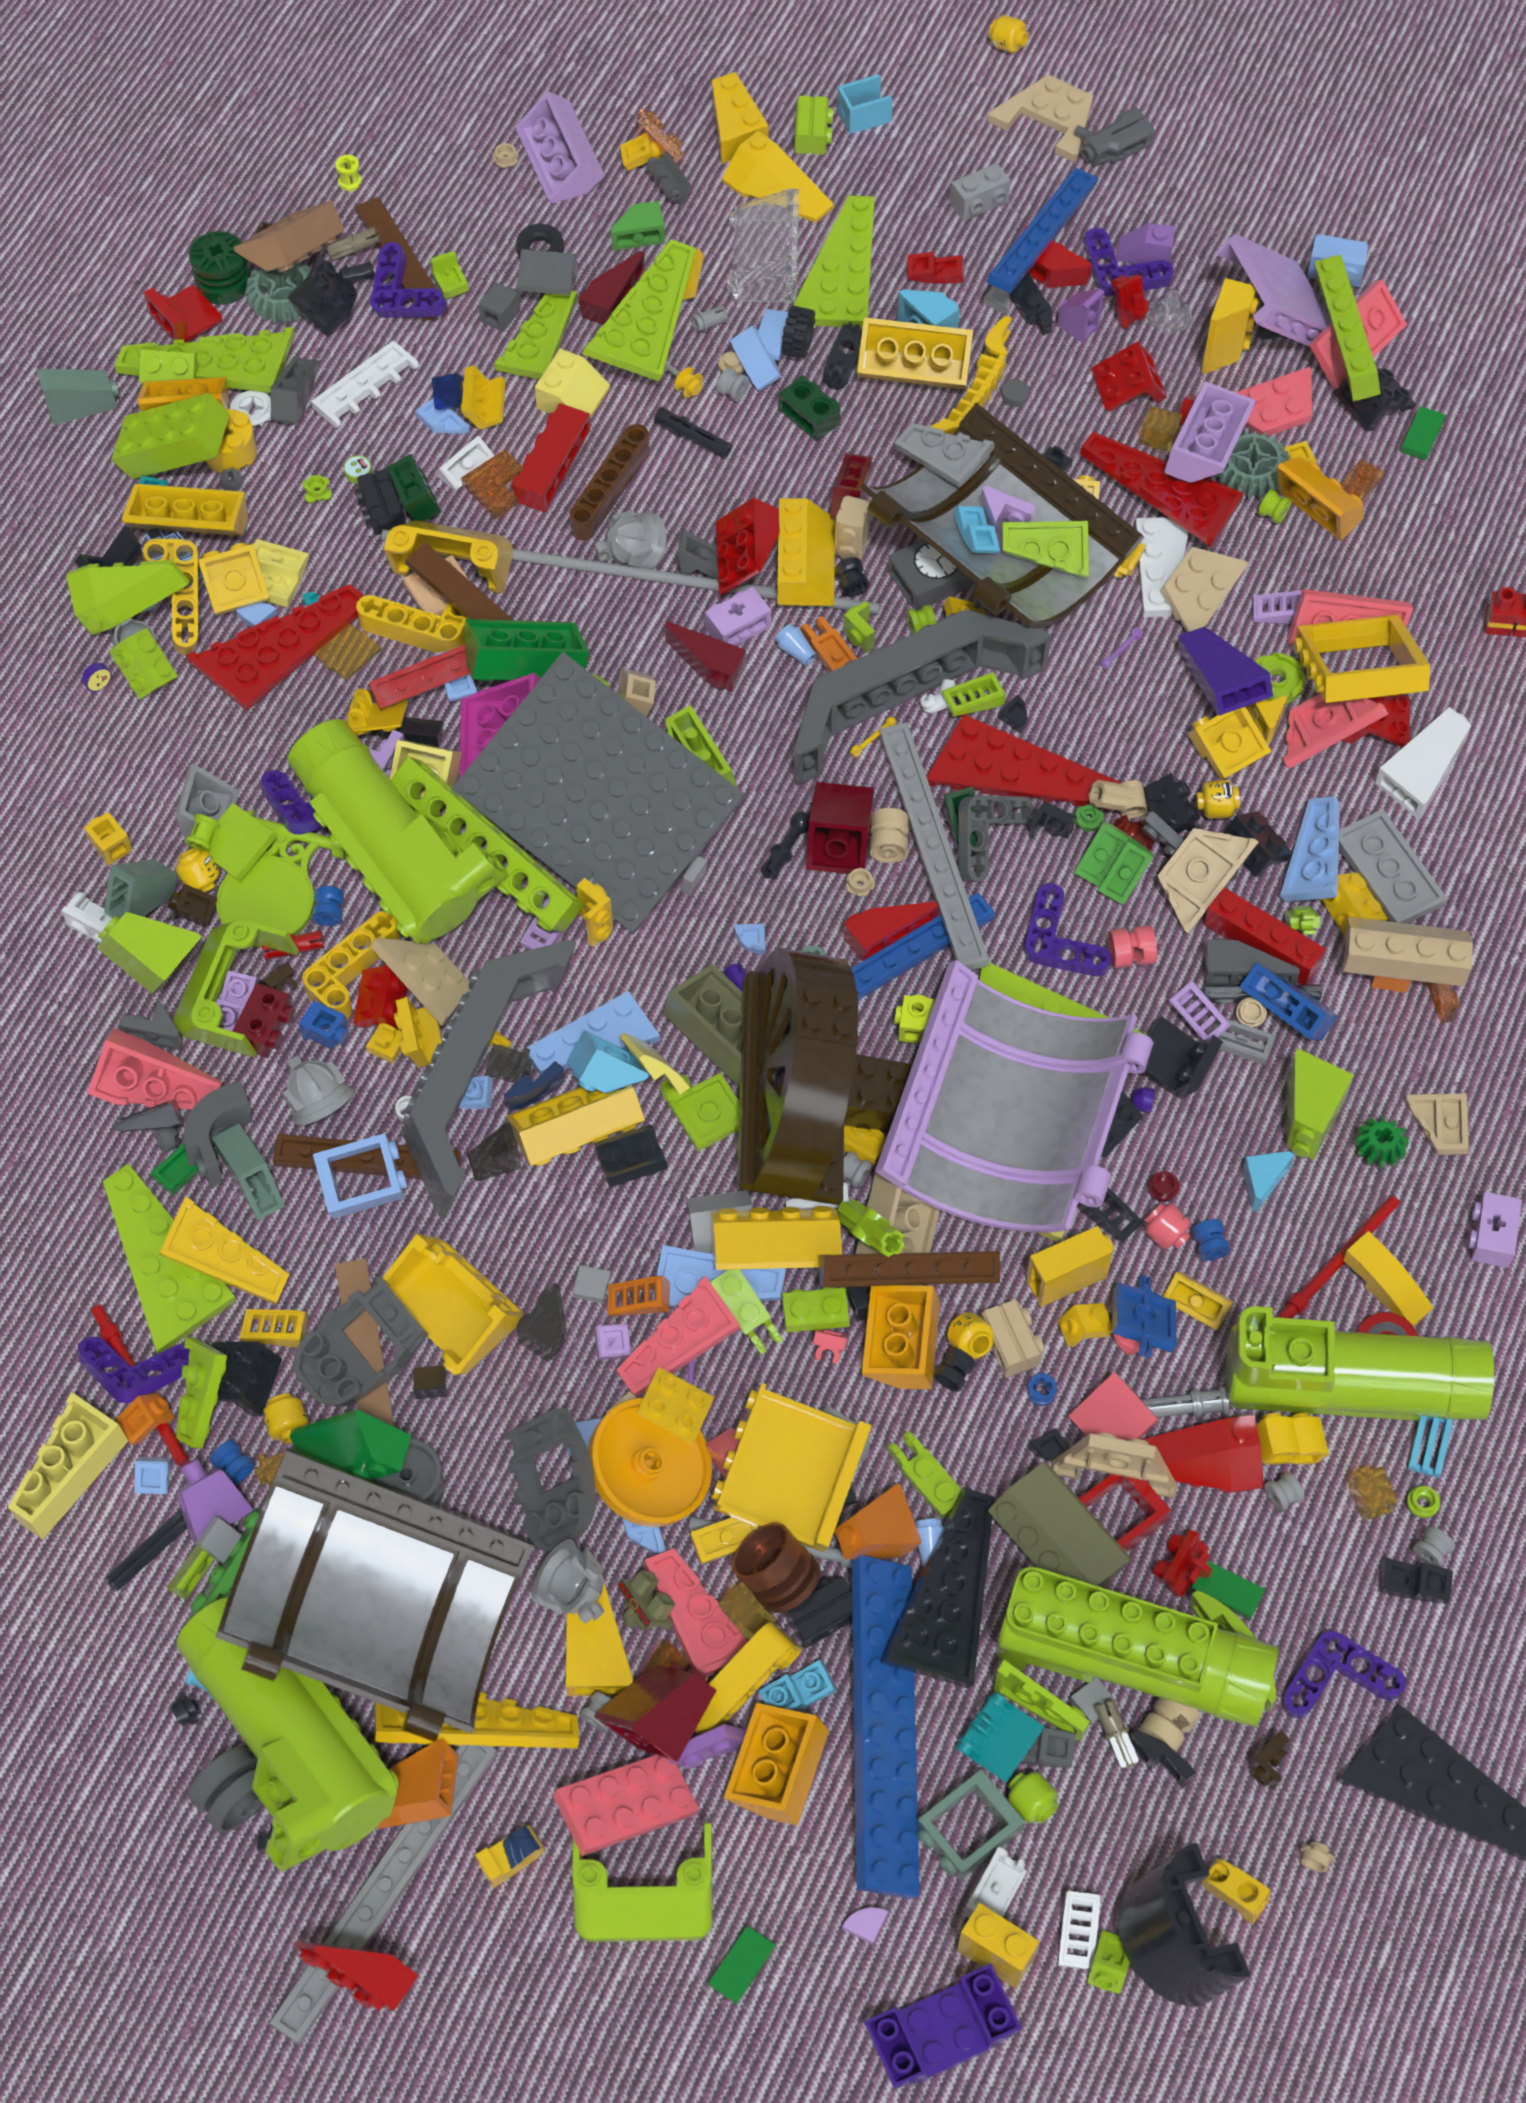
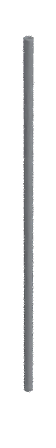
M383 529L382 541H386L390 530ZM513 549L512 560L719 591L718 579ZM741 583L728 591L729 593H737L754 587L761 597L777 600V588ZM834 597V606L823 607L849 610L851 607L858 606L864 601ZM868 602L870 604V614L878 615L880 603Z

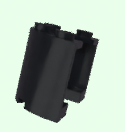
M1197 1843L1182 1848L1133 1882L1122 1898L1118 1916L1119 1936L1134 1973L1158 1995L1183 2006L1205 2005L1251 1976L1238 1942L1214 1948L1210 1947L1185 1884L1202 1881L1210 1876Z

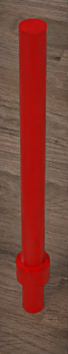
M1390 1196L1299 1293H1294L1287 1300V1306L1276 1318L1293 1319L1295 1315H1301L1309 1306V1300L1345 1263L1343 1260L1347 1250L1368 1231L1373 1234L1400 1205V1201L1395 1196Z
M102 1305L93 1307L91 1313L101 1329L99 1334L102 1339L130 1367L136 1365L121 1340L122 1333L117 1324L111 1322ZM169 1423L159 1424L156 1429L177 1466L186 1464L189 1459Z

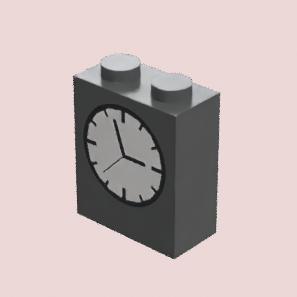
M924 540L888 555V573L914 610H920L924 605L928 604L931 606L948 598V596H953L974 586V581Z

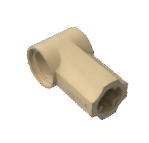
M1097 780L1092 784L1089 800L1096 807L1121 811V815L1125 818H1137L1147 813L1144 788L1141 781L1131 780L1119 784Z

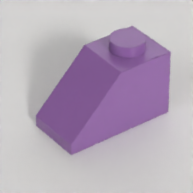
M1147 223L1121 236L1116 260L1134 264L1164 260L1170 263L1175 226Z
M1095 289L1077 292L1069 300H1064L1058 308L1057 326L1083 343L1100 327L1104 291Z

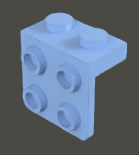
M1321 234L1317 235L1314 241L1307 278L1317 279L1314 261L1341 254L1351 286L1360 287L1367 258L1368 244L1361 241Z

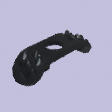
M850 321L848 324L844 323L827 359L823 379L826 385L832 389H842L850 380L860 353L863 327L861 328L859 324L853 325ZM844 343H849L854 346L855 351L846 354L839 347Z

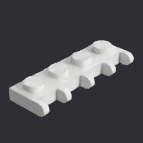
M393 340L312 400V408L331 425L338 428L341 425L340 416L348 410L353 414L358 413L360 408L357 404L368 395L375 399L380 396L378 390L380 386L388 380L398 383L401 380L399 372L407 366L415 370L419 367V363Z

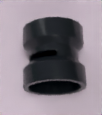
M857 557L845 558L835 566L836 576L841 580L840 587L843 594L847 597L859 596L869 588L868 578L863 574V564Z
M951 1347L944 1356V1364L937 1367L933 1377L948 1390L960 1392L965 1385L966 1375L972 1373L977 1363L965 1351Z

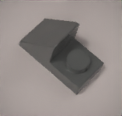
M682 530L677 552L682 574L689 575L697 569L714 579H718L717 547L686 530Z
M160 1001L157 1003L152 1020L141 1015H133V1017L122 1015L119 1023L121 1031L144 1039L155 1046L182 1051L183 1043L179 1031Z

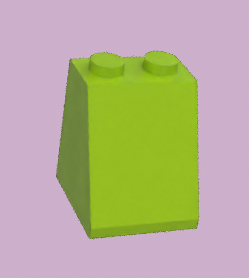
M125 912L120 919L114 916L98 935L102 941L96 948L153 994L202 936L190 930Z
M1299 1048L1295 1052L1287 1078L1286 1147L1299 1157H1308L1315 1160L1346 1101L1354 1074Z

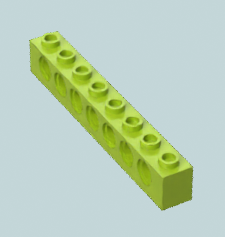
M409 756L406 758L391 781L408 804L416 809L414 812L417 816L423 814L443 826L462 851L467 849L473 842L481 847L483 841L486 840L487 847L485 851L494 854L501 864L505 858H507L508 862L505 868L508 876L499 882L496 887L507 895L512 894L517 898L516 904L523 911L529 914L531 912L539 918L537 923L549 932L552 930L565 932L585 904L474 806L452 790V787L425 763ZM425 786V795L420 798L421 789ZM445 804L446 811L444 815L441 816L440 810L441 807ZM466 822V830L461 835V826ZM527 876L528 885L523 889L522 881ZM548 894L549 903L546 907H543V898Z

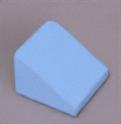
M139 1457L135 1461L134 1493L167 1494L171 1458Z

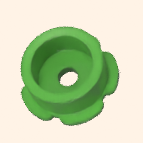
M1087 804L1085 807L1080 806L1075 812L1078 827L1086 832L1097 830L1100 823L1104 820L1103 812L1098 810V807L1094 804Z

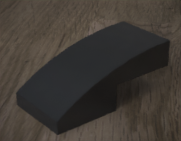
M1385 1558L1381 1561L1378 1592L1406 1599L1447 1604L1450 1602L1453 1571L1423 1562L1416 1566Z
M1140 1731L1132 1734L1131 1742L1135 1752L1150 1770L1162 1763L1182 1789L1193 1782L1196 1771L1172 1748Z

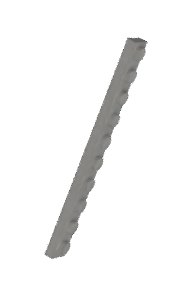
M908 723L879 729L880 738L905 812L909 816V824L936 903L938 904L955 959L970 970L989 966V957Z
M461 1745L457 1748L455 1752L459 1755L451 1816L405 1824L324 1944L363 1949L367 1947L497 1755L496 1749L491 1746ZM308 1966L269 2023L271 2027L300 2045L339 1988L325 1978L328 1971H324L319 1967L313 1968Z

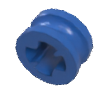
M1040 1373L1034 1375L1029 1381L1027 1395L1032 1403L1038 1406H1046L1054 1400L1057 1384L1054 1378L1048 1374ZM1038 1384H1043L1044 1388H1050V1390H1047L1046 1395H1041L1040 1391H1034L1037 1390Z

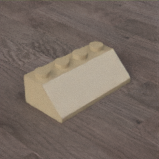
M1348 917L1343 972L1465 987L1472 969L1473 942L1469 931Z
M876 1172L867 1208L869 1206L891 1222L890 1225L904 1235L903 1243L905 1246L900 1253L930 1252L940 1210L911 1196ZM859 1239L856 1254L880 1253L874 1247L872 1249ZM901 1285V1286H922V1285Z

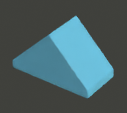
M1286 1151L1246 1157L1243 1175L1253 1211L1258 1212L1291 1168L1295 1154Z

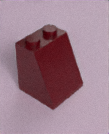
M816 782L809 819L806 870L850 874L857 868H866L875 787Z
M671 1663L670 1667L655 1664L598 1710L594 1718L637 1750L678 1762L717 1690L706 1683L708 1677L698 1670L691 1668L687 1672L676 1664Z

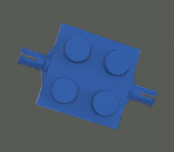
M1146 1275L1138 1278L1139 1287H1132L1117 1282L1113 1289V1333L1123 1338L1138 1341L1139 1355L1142 1357L1144 1354V1358L1152 1355V1347L1172 1353L1177 1345L1176 1301L1151 1290V1277L1148 1276L1146 1279Z

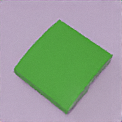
M1104 820L1074 873L1098 886V891L1124 905L1154 854L1135 839Z

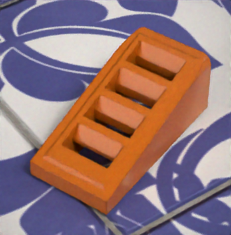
M653 1276L608 1285L609 1317L670 1312V1281L664 1276ZM655 1289L654 1300L650 1301V1290ZM644 1290V1302L639 1303V1291ZM628 1291H633V1304L628 1305ZM617 1292H622V1306L616 1307Z

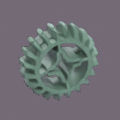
M300 261L293 263L294 267L279 272L278 268L266 271L258 267V270H252L251 277L247 278L246 296L251 310H254L256 316H262L265 322L272 319L274 324L278 321H283L285 325L291 319L297 323L299 316L306 318V315L287 297L297 285L308 277L311 270L308 265L303 266ZM264 292L268 293V294H269L268 297H266L265 295H263V293H264Z
M1243 430L1224 471L1216 474V477L1220 478V484L1244 493L1249 500L1253 495H1256L1261 500L1263 495L1267 494L1271 489L1279 491L1277 466L1282 462L1288 461L1289 455L1287 451H1284V443L1277 444L1276 436L1269 439L1266 432L1259 435L1256 430L1251 434Z

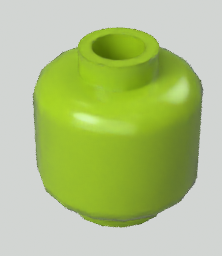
M1032 1772L1027 1775L1020 1773L1008 1786L1011 1789L1008 1802L1027 1823H1044L1055 1813L1059 1806L1056 1802L1058 1798L1056 1789L1039 1772Z

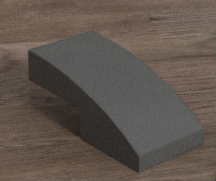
M1044 1728L1020 1763L1044 1767L1071 1768L1076 1734Z

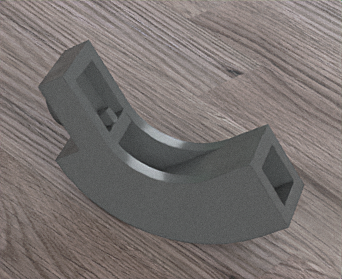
M241 1081L222 1086L204 1096L193 1107L185 1122L184 1144L189 1167L196 1165L199 1176H206L209 1187L222 1184L219 1165L212 1148L214 1144L212 1137L238 1123L244 1125L252 1122L250 1105Z

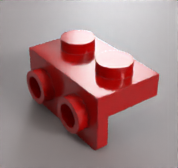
M388 965L362 970L353 1023L359 1028L386 1023L399 1030L394 1018V1013L398 1012L396 1000L405 998L408 988Z

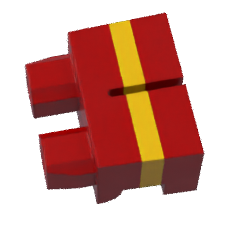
M1502 587L1500 591H1493L1491 604H1487L1485 609V634L1510 636L1513 630L1514 637L1526 638V594L1516 593L1513 588Z

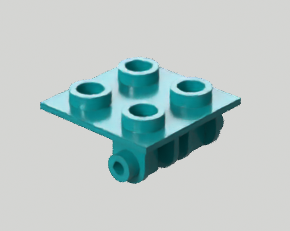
M993 1692L991 1696H988V1701L981 1711L977 1712L974 1721L970 1722L971 1725L963 1737L959 1738L955 1748L1007 1783L1045 1726L1007 1702L997 1692Z

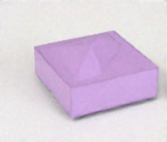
M628 1324L604 1325L594 1328L598 1360L623 1358L631 1355Z

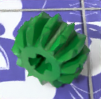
M1384 1115L1379 1118L1378 1122L1371 1117L1367 1120L1366 1125L1359 1127L1355 1147L1359 1148V1158L1368 1157V1166L1376 1162L1380 1170L1384 1168L1386 1163L1393 1168L1398 1160L1404 1159L1406 1148L1409 1145V1138L1404 1137L1406 1133L1405 1127L1396 1128V1119L1388 1123Z

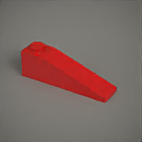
M1254 1415L1220 1419L1141 1439L1148 1442L1149 1445L1157 1447L1175 1482L1187 1483L1191 1487L1201 1488V1486L1217 1488L1221 1492L1227 1493L1257 1490L1264 1487L1261 1443Z

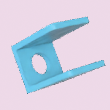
M879 74L837 86V112L849 134L892 121L893 99L891 96L880 98L881 77Z

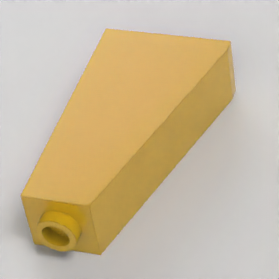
M605 1584L601 1598L597 1602L605 1612L597 1620L591 1619L588 1623L584 1624L579 1618L578 1613H567V1696H592L596 1691L606 1696H617L633 1683Z

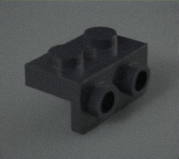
M1170 773L1143 787L1149 812H1155L1177 834L1187 828L1191 830L1193 828L1200 829L1197 822L1200 819V815L1194 804L1190 803L1188 796L1191 795V791L1184 779L1179 780Z
M1259 811L1236 815L1223 832L1224 834L1252 838L1259 841L1244 861V865L1254 877L1261 876L1268 865L1288 861L1293 854L1287 847L1285 840L1268 824L1266 817L1260 814Z
M653 1125L625 1132L594 1144L599 1167L609 1188L668 1169L666 1158L657 1142Z

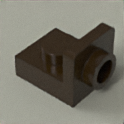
M184 884L178 893L174 891L169 899L167 908L171 909L168 919L174 921L177 916H180L206 927L210 922L218 898Z
M1281 1730L1259 1751L1249 1766L1255 1780L1264 1787L1269 1786L1272 1790H1275L1282 1780V1776L1274 1768L1278 1767L1289 1755L1286 1748L1290 1739Z

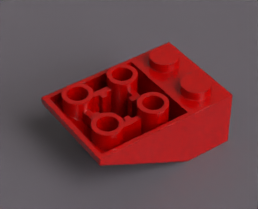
M753 497L716 521L719 594L727 593L761 572L780 534L778 508Z
M297 1940L292 1944L301 1951L298 1957L313 1968L319 1967L324 1971H328L325 1976L326 1979L341 1989L345 1987L352 1992L354 1991L355 1993L352 1998L368 2009L371 2007L378 2012L382 2008L395 2011L418 1977L417 1973L391 1954L370 1949Z

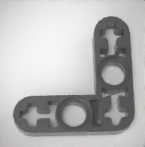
M968 796L961 800L958 809L959 873L963 880L967 882H980L987 877L989 871V823H1027L1034 809V805L1029 798ZM995 802H997L1001 808L1000 815L997 818L993 814V805ZM971 807H982V812H972ZM1019 807L1022 809V813H1011V808ZM973 831L978 837L975 847L971 845L969 839ZM971 852H976V856H971ZM972 865L976 866V872L972 871Z

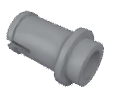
M723 305L705 312L697 311L692 316V324L697 332H706L709 327L728 321L727 311L724 310Z

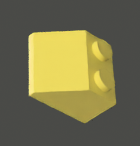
M560 348L535 386L536 407L547 413H554L558 404L561 403L590 413L591 419L609 391L610 384L584 357Z
M397 740L390 780L409 756L421 760L447 784L453 787L457 780L462 752L407 740ZM425 786L421 789L420 798L425 795Z

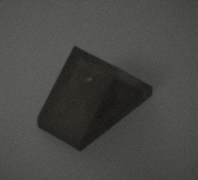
M504 1123L467 1153L475 1181H482L522 1169L519 1149L510 1123Z

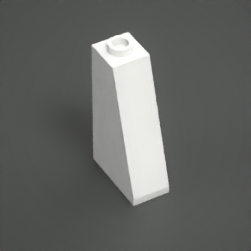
M1449 707L1380 767L1375 784L1417 819H1420L1464 746L1471 724L1462 714L1455 712Z

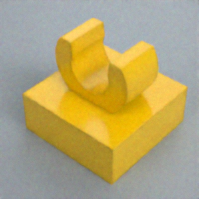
M386 1023L379 1024L366 1045L367 1052L394 1064L402 1051L400 1046V1039H403L402 1032Z

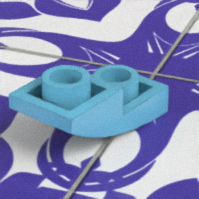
M820 1659L792 1676L786 1674L759 1690L765 1705L793 1711H800L838 1691L824 1661Z

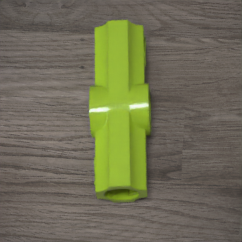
M854 1199L847 1202L843 1201L839 1205L837 1211L840 1222L851 1230L850 1233L887 1257L899 1254L905 1246L903 1243L904 1235L890 1225L891 1222L869 1206L867 1208Z

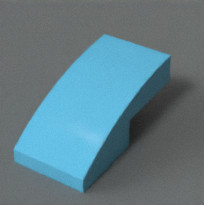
M958 506L953 512L958 529L968 548L973 553L998 554L1000 548L994 526L987 525L983 507Z

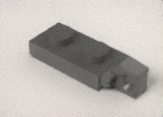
M1155 812L1145 813L1139 820L1144 826L1142 831L1152 840H1160L1165 845L1163 850L1170 857L1174 855L1184 842V839Z

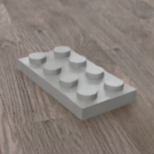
M1384 809L1339 830V850L1353 870L1365 880L1366 886L1375 900L1380 903L1383 912L1390 922L1408 924L1446 905L1448 898Z

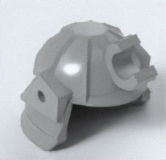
M634 510L612 515L610 526L605 533L606 541L595 543L596 555L599 561L605 562L612 557L618 563H628L630 566L653 569L660 561L666 546V529L662 519L653 512L635 514Z
M298 1056L287 1061L290 1067V1074L288 1075L287 1090L283 1092L282 1096L289 1108L292 1109L291 1115H293V1121L296 1125L310 1124L330 1115L342 1107L354 1094V1089L344 1082L346 1081L332 1061L328 1064L320 1060L302 1062Z
M564 1540L549 1553L542 1563L533 1584L532 1601L540 1606H548V1608L559 1615L563 1612L570 1614L578 1613L579 1618L584 1624L588 1623L591 1619L595 1621L605 1612L602 1606L597 1603L603 1591L604 1579L601 1573L605 1569L588 1549L581 1553L580 1548L576 1546L573 1540Z

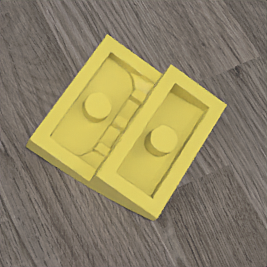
M256 539L253 546L270 600L267 602L289 607L306 569L309 553Z
M626 1033L619 1036L633 1057L654 1080L662 1075L680 1095L690 1088L673 1067L649 1044Z

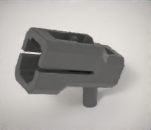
M1133 107L1117 115L1115 123L1095 133L1078 125L1074 130V135L1084 140L1081 148L1083 159L1096 167L1106 161L1116 163L1152 145L1155 130L1147 118L1144 119L1142 112L1137 107Z

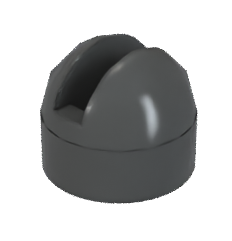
M231 467L222 471L220 483L223 490L238 491L242 488L243 479L238 469ZM233 477L235 481L229 482L228 478Z
M164 1127L154 1130L157 1145L163 1153L174 1149L180 1142V1137L176 1136L179 1132L175 1127Z

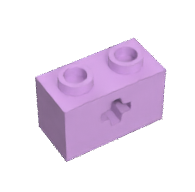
M754 587L737 592L732 598L721 604H715L705 611V628L709 634L715 639L735 646L771 627V609Z
M1484 1192L1480 1203H1474L1472 1220L1477 1221L1476 1229L1470 1231L1468 1248L1473 1249L1471 1261L1509 1268L1515 1256L1522 1199Z

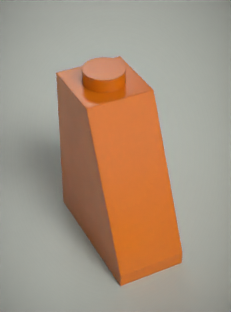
M901 1484L891 1487L835 1529L845 1560L855 1559L859 1555L877 1559L902 1558L922 1544Z
M444 1739L436 1740L390 1768L398 1779L399 1787L397 1788L392 1814L377 1826L379 1829L451 1816L459 1755Z

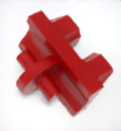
M1138 274L1130 278L1121 275L1112 280V290L1116 292L1114 310L1118 314L1119 326L1125 329L1132 322L1145 319L1146 313L1150 308L1149 301L1144 298L1142 277Z
M1189 1529L1186 1536L1177 1534L1172 1536L1168 1544V1550L1174 1556L1172 1562L1158 1561L1153 1570V1574L1158 1581L1167 1585L1174 1596L1183 1598L1190 1583L1195 1584L1198 1577L1209 1578L1213 1571L1207 1564L1210 1557L1207 1553L1209 1551L1208 1546L1200 1540V1534Z

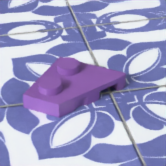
M725 1724L690 1739L678 1762L670 1760V1763L689 1769L703 1764L704 1760L740 1750L747 1730Z

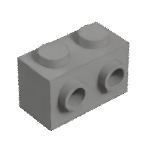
M998 163L990 165L951 182L950 205L963 222L1008 203L1011 180Z

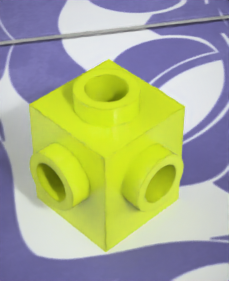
M918 994L913 996L904 995L903 1006H897L895 1024H900L898 1041L921 1043L935 999Z

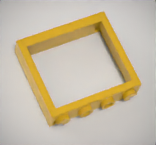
M1398 614L1297 626V638L1293 642L1294 653L1299 655L1302 667H1306L1309 679L1314 681L1316 692H1320L1326 703L1429 691L1430 664ZM1389 645L1400 665L1330 673L1319 653Z

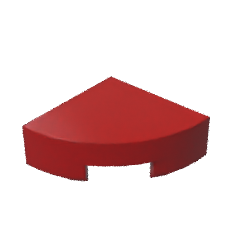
M1189 394L1184 397L1177 425L1183 426L1197 396Z

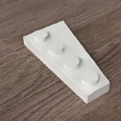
M1136 518L1135 529L1145 537L1141 543L1147 545L1138 562L1143 617H1171L1172 608L1165 601L1160 590L1184 557L1189 531L1170 518Z

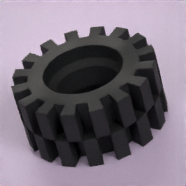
M793 305L790 307L788 318L785 321L786 325L783 329L784 335L782 336L781 348L784 355L806 358L810 349V342L813 339L815 310Z

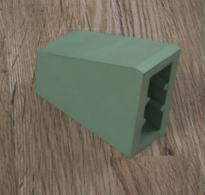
M36 370L54 426L117 408L115 397L119 396L115 380L109 381L106 370Z
M156 859L112 866L109 872L104 913L111 918L116 916L119 919L125 912L145 916L170 899L175 891L177 873Z
M239 1123L212 1137L222 1162L257 1221L285 1207L265 1160Z

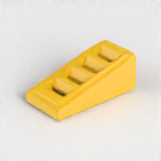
M246 1309L240 1341L298 1348L300 1342L306 1336L309 1322L307 1312L299 1310ZM253 1319L259 1320L256 1332H250ZM265 1321H271L268 1332H263ZM277 1322L282 1323L280 1333H275ZM289 1324H294L292 1333H287Z

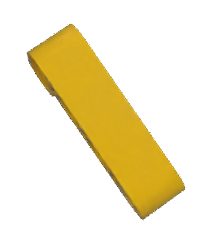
M152 539L146 542L143 547V562L173 560L187 579L193 583L189 588H182L172 594L173 648L179 654L188 655L193 653L198 646L197 547L193 542L185 539ZM153 551H159L164 556L160 560H152L148 555ZM181 552H189L192 558L183 561L177 555ZM187 606L193 612L188 616H182L177 610L180 607ZM182 627H188V643L182 642Z
M373 595L363 596L357 602L356 607L360 627L369 633L434 653L452 650L465 644L464 623L466 618L459 616L462 614L450 603L446 605L442 616Z
M379 911L305 970L302 979L306 996L311 1002L315 1000L344 1014L346 1020L349 1019L353 1010L349 992L345 986L359 976L362 970L369 968L380 959L379 955L371 948L376 938L400 940V931L395 925L398 921L394 915L390 916L385 911ZM361 946H369L363 950L358 949ZM339 964H346L342 968H335ZM318 982L323 983L320 986H312L313 984ZM338 1001L343 1002L342 1004L337 1006L332 1005L333 1003Z
M773 1622L764 1625L709 1683L717 1691L695 1729L698 1735L726 1724L777 1669L784 1670L800 1655L802 1648L780 1625Z

